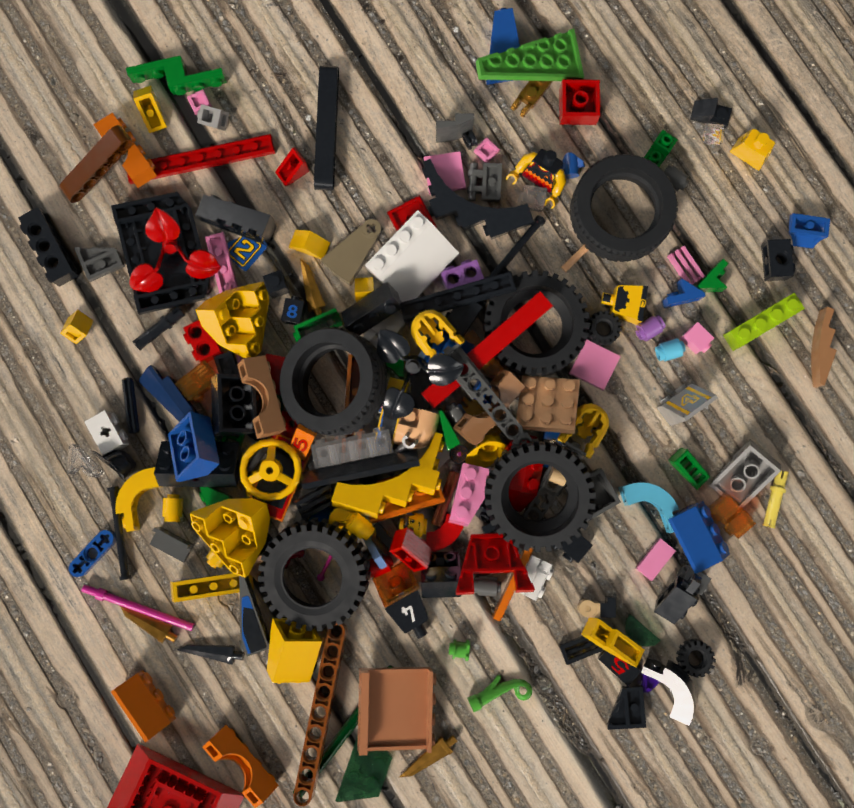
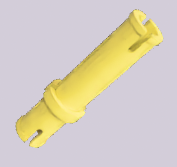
M781 470L775 476L773 486H770L771 494L763 526L775 529L783 493H786L784 488L789 474L787 471Z

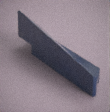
M152 365L147 367L139 382L179 422L190 411L198 413L172 377L167 376L163 378L156 367Z

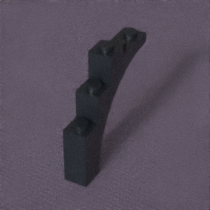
M431 159L423 161L425 167L422 168L425 179L429 178L431 185L428 186L431 196H436V198L429 200L430 206L427 207L431 217L435 216L436 220L458 213L455 216L459 227L462 226L464 230L485 222L486 225L483 226L486 237L490 235L491 240L534 224L528 204L512 208H491L469 202L457 195L443 182L437 174Z

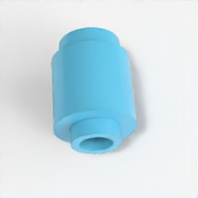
M678 338L660 343L659 346L655 347L657 359L664 362L682 357L683 352H685V345Z

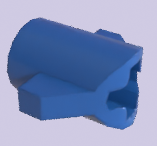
M572 152L564 155L562 161L566 178L573 179L579 177V168L585 167L584 161Z

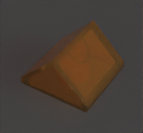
M402 562L393 566L392 571L377 578H372L385 608L420 589V584L413 571Z

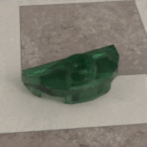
M630 613L625 620V631L632 641L644 647L654 646L661 641Z

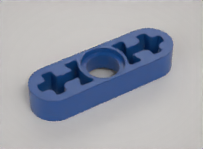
M112 530L100 531L70 563V574L74 577L86 575L116 543L115 533ZM103 535H109L108 539L110 542H105L101 546L97 545L104 541ZM91 548H95L98 552L95 559H91L88 555V551ZM84 561L89 562L84 563V565L81 567L83 571H76L78 568L76 564H82Z

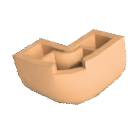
M413 408L409 415L399 418L394 444L400 445L405 434L410 432L408 440L410 442L418 440V443L412 449L427 447L432 442L435 432H437L440 420L439 414Z

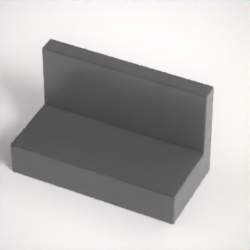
M154 527L152 531L155 532V535L150 545L181 562H185L194 544L162 527Z

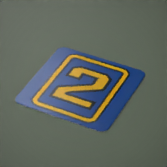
M242 236L227 243L231 260L244 271H247L267 248L263 244Z

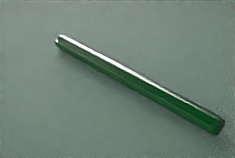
M389 665L387 668H395V667L392 666V665ZM358 706L323 751L319 775L358 725ZM309 769L305 776L307 778H312V771ZM300 790V796L303 797L307 791Z

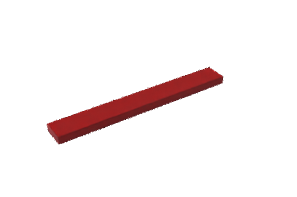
M267 134L150 160L156 167L153 171L157 176L153 179L276 153L272 135ZM127 173L128 182L130 184H134V182Z
M540 291L467 354L468 357L480 370L549 311L553 305ZM463 364L464 368L461 375H465L469 371L466 364ZM456 380L446 386L432 384L421 394L435 408L459 388L460 384Z

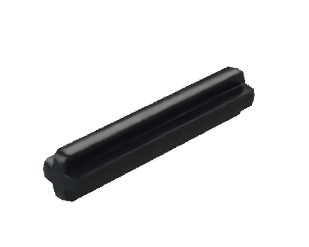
M123 378L122 387L128 433L136 434L139 433L140 429L133 378Z

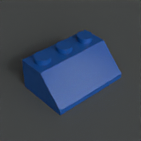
M190 411L168 434L177 482L209 475L220 464L210 417Z
M704 501L687 506L668 519L694 573L697 574L723 561L730 555L729 547L723 541L720 529L714 523L710 509L705 505Z

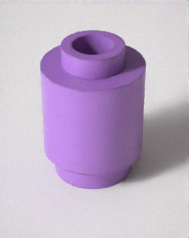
M656 315L638 324L635 332L640 340L647 342L663 332L666 326L663 319Z

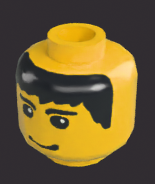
M406 513L404 518H400L399 530L406 527L410 528L417 537L421 538L423 534H426L428 518H425L423 513Z

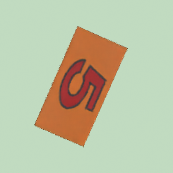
M299 423L290 446L296 450L300 459L305 461L317 433L312 432L311 429L309 430Z

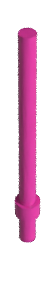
M84 584L81 592L95 596L97 600L109 601L192 631L195 625L194 623L110 594L108 590L103 588L97 589Z

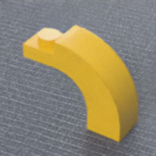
M155 467L141 470L126 480L118 493L115 510L116 514L124 513L122 524L126 528V532L140 530L137 512L138 501L146 491L159 488L154 475Z

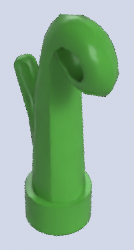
M497 675L493 682L483 691L471 695L467 699L473 712L481 710L484 705L513 688L518 699L528 700L532 695V687L523 679H513L498 684L501 675ZM520 686L525 687L527 691L525 695L519 692Z

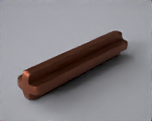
M450 471L443 488L445 502L437 505L432 519L433 525L442 526L459 478V473L455 471Z

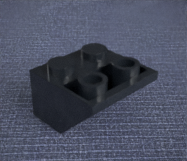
M459 551L431 552L429 567L421 570L422 598L461 597V595H456L461 574Z

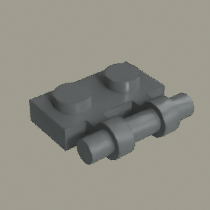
M471 163L470 170H468V177L470 179L469 186L467 187L469 201H476V194H482L481 201L500 202L502 163H483V170L477 169V163ZM477 178H482V186H477Z

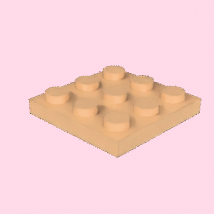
M522 375L521 383L525 387L519 396L516 420L523 430L575 434L580 380Z

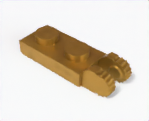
M529 81L512 104L511 109L515 111L521 102L525 103L526 106L520 113L521 117H525L553 81Z

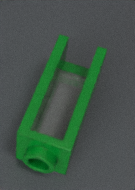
M334 308L293 326L295 329L293 336L297 342L304 335L319 328H346L339 312Z

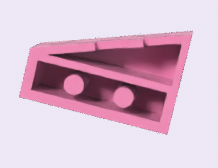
M467 463L462 464L448 522L466 527L469 525L485 499L486 477L489 475V469Z

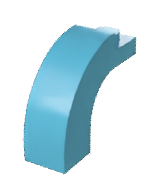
M631 483L618 487L624 506L641 501L651 503L659 511L666 533L674 532L668 519L673 516V511L679 510V507L667 491L650 483Z

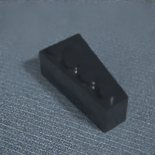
M203 195L195 214L202 222L268 247L277 227L271 215L237 205L231 201L221 200V198L215 195Z

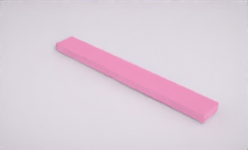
M221 232L206 236L208 251L215 256L221 265V269L215 274L219 293L237 288L238 284L225 234ZM235 354L237 363H239L243 358Z

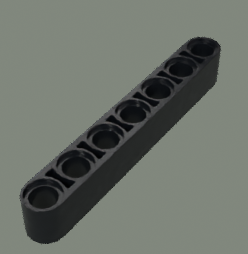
M338 66L319 67L314 190L334 191L339 93Z

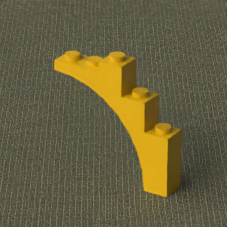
M435 432L430 446L419 460L420 466L412 467L395 478L370 485H351L337 482L331 500L332 506L378 519L379 513L383 514L386 502L406 507L407 502L412 501L413 490L434 496L435 490L440 489L442 479L439 478L440 472L436 470L440 459H437L438 452L442 453L445 444L442 441L443 434Z

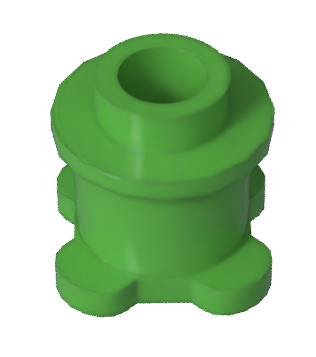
M454 639L453 643H449V655H452V659L457 657L464 658L465 661L469 660V640L459 642Z

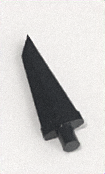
M188 644L177 649L178 651L233 665L234 659L243 660L244 652L235 651V645Z

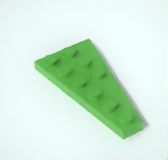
M574 29L569 30L567 33L555 34L554 37H545L522 44L521 47L515 49L512 47L502 53L496 52L483 56L476 61L479 80L562 81L584 79Z

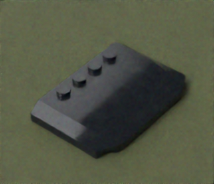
M178 192L111 205L129 277L135 267L140 264L148 263L153 269L157 265L161 254L162 242L152 241L148 238L145 231L146 223L156 207L168 213L178 223L180 228V234L177 238L178 246H181V250L188 259L192 252L202 250L192 209ZM178 251L173 254L165 253L160 268L157 271L163 276L162 286L154 292L133 290L137 312L139 315L205 300L210 278L197 279L191 277L186 273V265L188 263L184 261Z

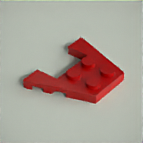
M498 533L471 534L456 595L474 594L473 574L513 572L516 593L534 592L535 588L529 579L526 567H524L520 559L517 547L513 546L511 539L509 542L505 541L502 533L500 535Z

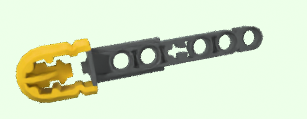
M425 310L419 313L412 321L411 334L425 355H430L431 358L437 354L435 349H431L427 344L426 334L431 338L429 342L435 343L437 346L444 341L443 331L438 332L435 328L437 326L436 320L439 323V329L445 330L449 335V339L456 343L451 348L448 345L443 349L444 354L453 357L462 364H466L469 368L468 373L465 375L460 374L456 381L472 400L475 398L505 436L513 440V445L516 443L519 446L523 440L532 442L527 432L523 433L522 426L489 387L491 383L463 351L461 346L465 340L461 335H456V329L447 318L434 310ZM478 379L481 382V387L478 390H473L470 387L471 380ZM484 395H491L493 397L491 401L494 405L497 402L500 404V406L494 408L492 413L488 410L492 408L491 405L483 403ZM498 409H502L506 413V418L502 421L495 418V412ZM513 424L519 429L518 434L515 436H511L507 432L508 427Z
M592 403L583 404L577 408L576 425L584 420L582 426H577V435L583 439H586L587 436H592L590 442L585 445V450H580L579 447L581 445L575 441L573 443L567 442L568 438L573 434L560 433L557 438L563 447L567 446L571 451L578 453L580 460L583 456L589 459L592 457L594 448L598 447L609 427L607 413L600 406ZM552 466L548 467L541 478L537 496L529 503L522 515L523 517L528 518V513L531 510H535L538 512L536 520H542L555 497H559L565 485H558L555 488L549 487L548 478ZM544 494H546V499L548 501L547 503L543 502L540 505V507L543 508L541 512L538 508L534 507L533 504L535 503L536 505H538L540 503V499H538V497L540 495L544 496ZM521 544L518 547L519 554L523 551V545Z

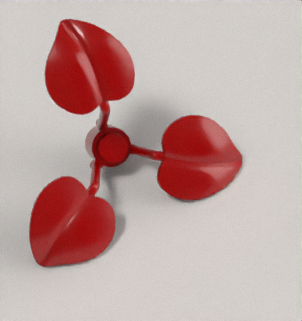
M156 207L146 223L145 231L148 238L152 241L162 242L161 254L154 269L148 263L135 267L130 275L129 283L130 287L136 291L154 292L158 290L163 284V276L157 271L160 268L165 253L173 254L178 251L184 261L188 263L186 265V273L197 279L213 276L221 269V265L215 256L206 250H196L190 254L188 259L181 250V246H178L177 238L180 234L178 223L168 213Z

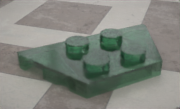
M356 739L335 801L343 802L379 797L392 760L391 753L389 751H368L367 755L359 756Z

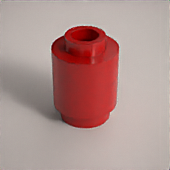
M382 554L387 564V567L384 569H380L373 558L367 560L370 561V568L368 570L371 571L370 578H377L392 571L394 562L390 555Z

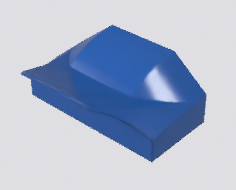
M795 213L790 215L789 234L792 237L793 246L813 249L818 242L829 236L830 218Z

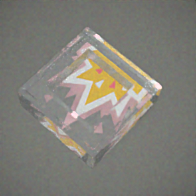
M705 123L703 144L721 145L723 143L724 125Z

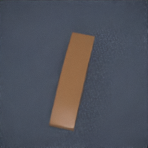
M830 307L819 310L814 328L811 348V372L813 387L816 388L825 386L837 352L836 349L830 348L836 329L829 327L835 310Z

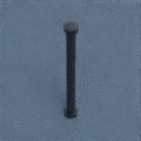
M537 215L534 218V224L529 227L489 277L501 274L537 229L545 224V219L542 216Z
M119 486L107 488V492H110L121 573L119 581L132 579L128 571L121 514H116L115 510Z

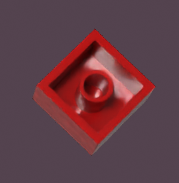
M562 80L559 88V125H596L600 118V80Z

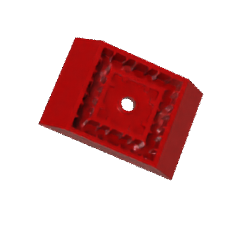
M138 743L107 808H239L244 795Z

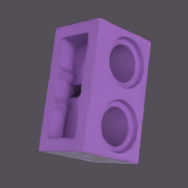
M471 259L465 260L460 266L455 268L454 266H449L443 269L444 272H441V279L446 290L484 279L477 259L474 261ZM468 270H473L476 273V275L474 277H468L466 275V272ZM453 276L458 279V282L451 284L448 279Z

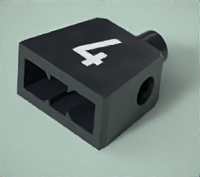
M418 588L385 607L386 612L404 633L413 630L417 639L428 634L423 623L428 621L429 617Z

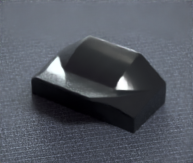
M377 522L373 526L375 530L372 535V542L384 555H393L389 552L393 538Z

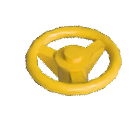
M273 438L260 440L251 445L242 456L239 466L240 479L246 490L257 499L266 501L281 500L293 493L300 483L302 472L301 459L296 450L285 441ZM263 447H268L267 457L260 464L259 472L248 477L247 467L249 459L256 451ZM276 447L287 452L293 460L295 470L293 479L283 473L282 464L279 460L275 459ZM264 479L269 482L278 480L288 486L280 492L266 493L258 490L252 484Z

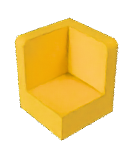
M77 309L67 318L60 334L77 344L87 336L93 319Z

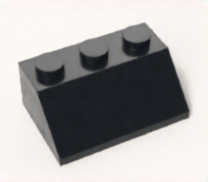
M217 373L211 378L212 428L214 436H236L256 433L252 421L257 417L256 389L251 385L242 383L240 374Z

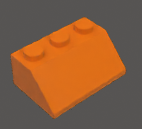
M142 670L116 687L111 693L146 743L172 723L176 717L174 709L164 701L163 693L153 685L152 677Z

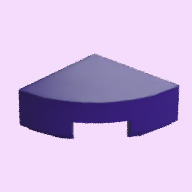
M642 674L641 676L643 693L652 691L660 683V681Z

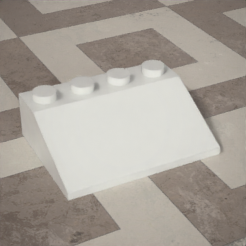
M417 210L365 266L382 284L388 282L398 292L401 302L418 298L443 272V269L459 255V252Z

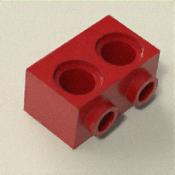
M200 320L183 327L185 331L183 336L186 342L192 345L194 350L191 352L196 361L206 364L214 360V356L224 353L221 346L201 326ZM198 329H201V330H202L201 336L198 337V338H195V337H194L195 331L198 330ZM210 346V352L203 355V348Z

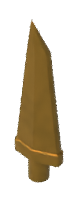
M300 259L308 305L307 309L309 313L314 312L316 317L322 314L321 309L326 307V304L323 301L309 265Z
M120 606L126 618L159 642L163 643L165 639H168L174 643L177 640L178 635L171 632L173 625Z
M452 735L445 740L441 736L435 742V745L432 746V753L426 751L398 778L413 776L445 756L450 755L453 752L451 746L458 742L457 738Z

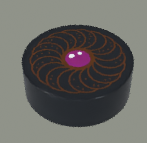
M457 445L450 450L449 457L453 463L462 464L465 462L468 450L463 445Z

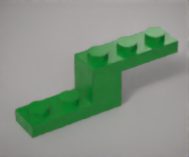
M181 56L126 68L127 75L133 83H143L145 80L160 79L166 76L168 88L173 95H184L186 92L200 91L208 87H219L227 83L222 68L187 75L186 66Z

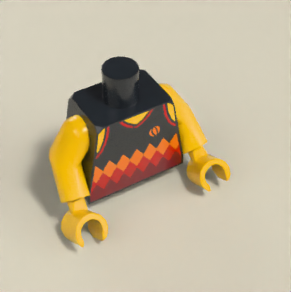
M540 149L538 153L531 152L525 154L515 166L516 169L509 172L506 180L509 176H513L515 180L512 185L515 184L521 172V175L548 193H553L545 200L544 204L546 206L551 200L553 202L552 208H554L558 204L557 196H560L566 184V176L563 170L564 163L557 158L555 151Z

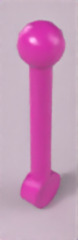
M329 555L321 573L317 575L318 581L324 580V574L333 558L331 555Z

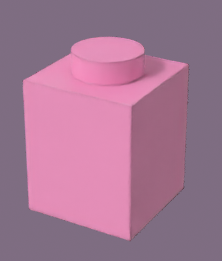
M697 322L679 339L697 354L701 351L705 353L712 346L710 342L714 337Z

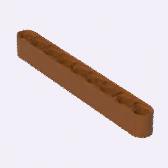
M344 623L339 625L342 628L340 636L334 635L333 628L327 629L293 794L294 802L298 806L308 805L315 795L347 637V626ZM331 645L338 648L336 656H332L329 653ZM327 665L333 667V676H328L325 673ZM322 686L329 688V696L322 695ZM318 706H321L325 709V716H319L317 714ZM313 727L320 728V737L314 736L312 732ZM314 748L317 751V757H311L308 749ZM304 769H310L313 777L307 778L304 775ZM300 790L307 791L309 798L303 799L300 796Z

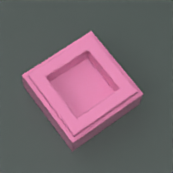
M203 89L187 96L195 115L198 114L201 104L212 107Z
M487 137L474 149V153L485 163H489L500 152V149Z

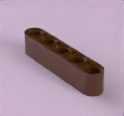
M120 125L109 129L59 184V188L71 203L80 201L132 146L133 141Z

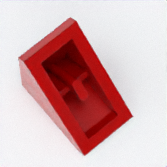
M293 147L275 173L286 187L307 174L309 169L296 147Z

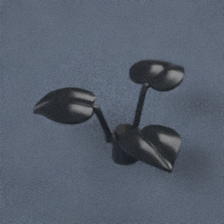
M381 329L377 342L378 356L381 360L390 364L396 363L399 359L406 361L405 368L408 372L401 391L395 387H390L385 391L386 396L382 403V408L385 415L389 419L394 420L406 417L414 408L415 402L412 395L404 392L411 374H416L420 371V368H423L426 373H430L429 379L431 383L437 386H446L460 376L464 365L447 354L439 353L430 358L427 368L418 355L406 356L410 352V344L405 337L394 331Z

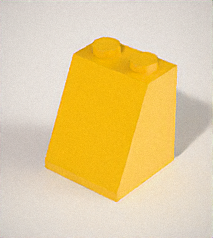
M273 618L267 672L272 683L310 682L322 644L315 628L312 631H306L307 625H303L301 630L296 629L297 622L293 621L289 626L285 623L287 619Z

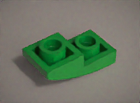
M662 130L644 158L649 159L660 167L678 139Z

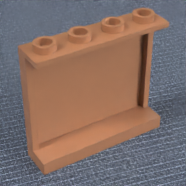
M430 667L359 668L357 739L359 756L367 755L368 751L427 749L428 753H432V746L435 745V735L432 733V726H435V714L432 713V706L436 704V696L433 693V685H436V674L433 673Z

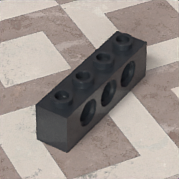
M37 207L18 217L21 225H19L20 229L28 236V244L33 251H36L38 255L36 259L45 268V276L50 283L60 287L79 277L45 211ZM41 229L40 234L36 235L37 231ZM50 245L49 249L45 251V247ZM58 261V265L53 267L54 262Z

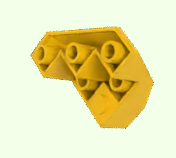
M264 282L226 290L207 299L196 309L201 326L218 345L242 358L256 357L262 351L270 299Z
M253 498L226 499L192 511L190 513L191 524L197 534L230 572L246 578L266 543L270 523L267 503Z

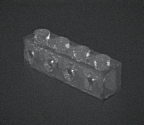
M385 427L374 428L372 433L367 434L365 430L354 432V436L347 438L346 434L335 436V440L328 442L326 438L315 440V444L311 445L315 469L394 453L390 430H385Z

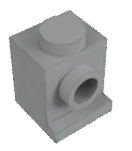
M201 104L197 114V123L226 131L229 112Z

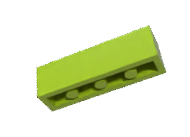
M794 292L727 332L723 337L732 351L805 308Z

